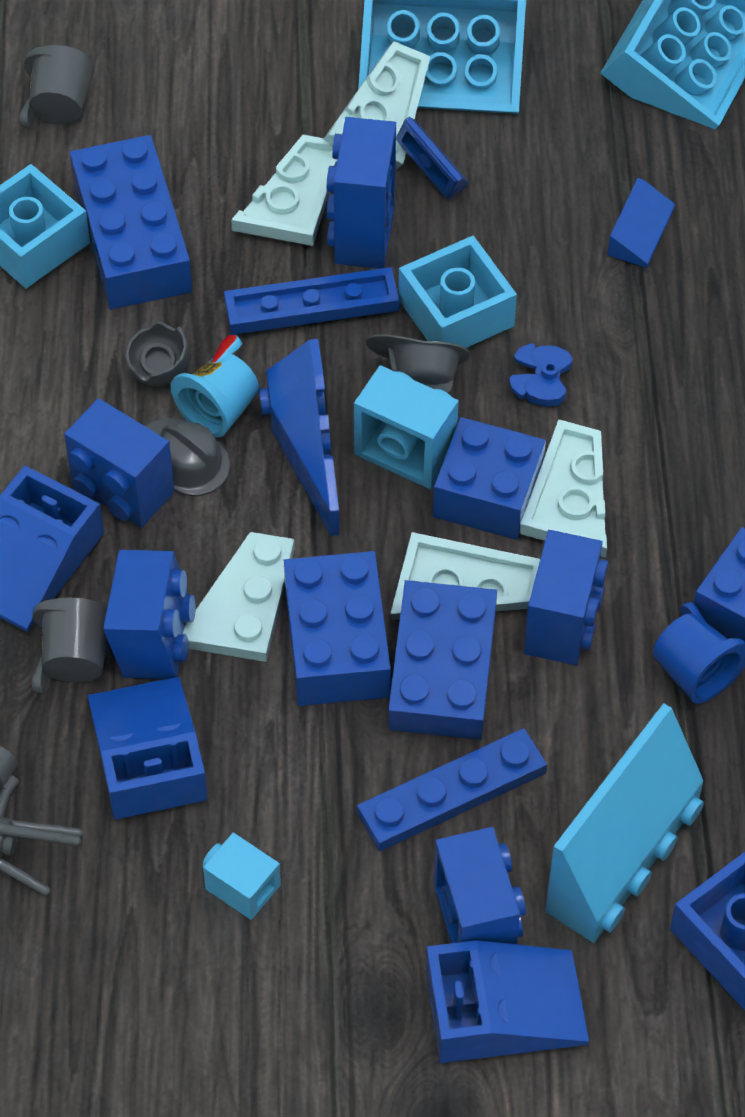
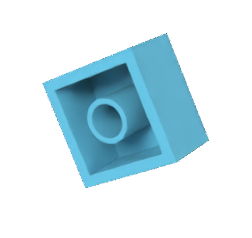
M32 164L0 185V266L25 289L90 244L86 210Z
M474 236L399 268V302L427 341L449 342L467 348L515 326L517 294Z
M380 365L354 402V455L431 490L436 483L458 425L459 400L452 398L441 389H432L423 385L403 372H394Z

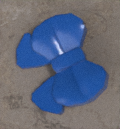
M531 343L520 347L514 354L515 362L536 370L535 374L512 375L509 378L511 391L519 399L526 397L528 402L539 406H559L566 397V388L560 381V374L571 369L573 358L570 353L560 347L549 345L535 348V344Z

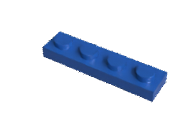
M392 267L224 291V302L231 335L399 311V296Z
M523 728L358 804L357 815L380 852L545 775L547 763Z

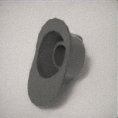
M388 334L373 335L368 337L366 345L370 350L390 359L392 371L403 372L423 385L432 389H441L448 394L453 389L457 365L466 362L470 357L468 349L449 342L422 341Z
M164 418L153 421L145 426L170 442L174 490L185 495L200 496L212 493L225 482L230 468L227 451L208 428L199 423L187 422L177 418Z

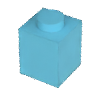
M234 832L223 845L220 843L214 845L203 861L205 889L250 920L255 917L281 885L280 863Z

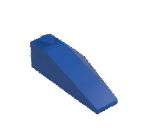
M311 339L266 370L267 388L259 389L262 415L270 414L274 436L330 536L340 535L338 495L333 456H329L331 454L328 415H326L325 385L318 339Z

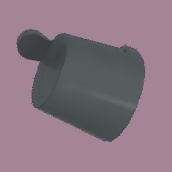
M48 45L36 47L29 51L25 57L24 66L26 72L31 77L30 96L20 112V125L24 128H31L34 115L52 124L63 125L77 121L82 114L93 78L94 63L82 51L69 46Z
M67 597L45 600L33 608V621L42 628V655L31 682L33 692H46L47 675L56 680L75 683L89 682L98 679L102 675L108 640L103 630L107 606L89 599Z

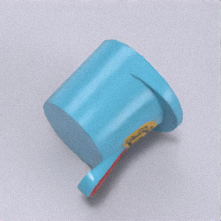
M234 334L227 336L221 342L213 359L193 374H178L171 382V394L185 420L205 426L213 433L215 438L223 437L259 393V383L251 368L243 360L232 354L242 345L239 337Z

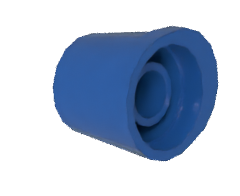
M686 602L680 607L682 616L673 621L659 636L653 649V657L692 702L700 704L716 697L742 673L745 668V641L740 638L727 639L706 623L693 602Z

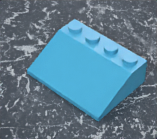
M364 0L358 89L386 49L393 42H397L430 56L418 108L519 114L526 0Z
M642 0L600 74L635 100L716 129L722 122L745 79V0Z
M663 703L553 847L545 912L592 943H595L604 930L611 933L615 929L625 912V907L622 906L630 894L636 897L641 894L651 878L652 872L649 870L657 858L662 861L666 860L677 843L678 836L675 835L683 823L688 826L692 825L704 805V802L699 799L703 778L676 716L668 705Z

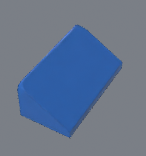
M410 116L407 117L396 136V141L443 196L449 200L467 187L469 181L421 125Z
M637 178L610 235L608 256L647 268L675 209V203L646 181Z

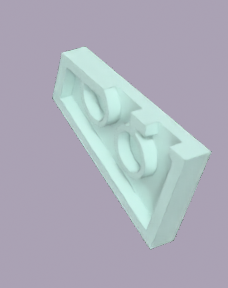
M558 420L521 520L519 534L545 541L548 529L601 540L603 541L601 557L606 558L607 537L605 534L601 431Z
M254 532L249 533L197 607L194 621L187 622L184 626L183 634H186L188 637L189 649L267 662L285 590L283 559L293 558L295 550L294 539Z
M412 532L390 613L391 621L400 620L405 580L498 590L496 611L528 609L540 559Z

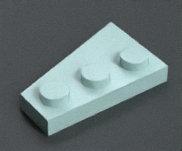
M393 42L386 49L323 140L333 144L335 133H343L345 117L396 122L397 136L407 117L410 116L415 119L430 56ZM396 141V169H398L404 163L406 151Z
M302 135L276 166V173L265 186L260 185L253 193L252 202L244 211L239 210L232 218V231L313 246L330 192L326 191L329 166H334L338 160L332 158L333 144L324 141V138Z

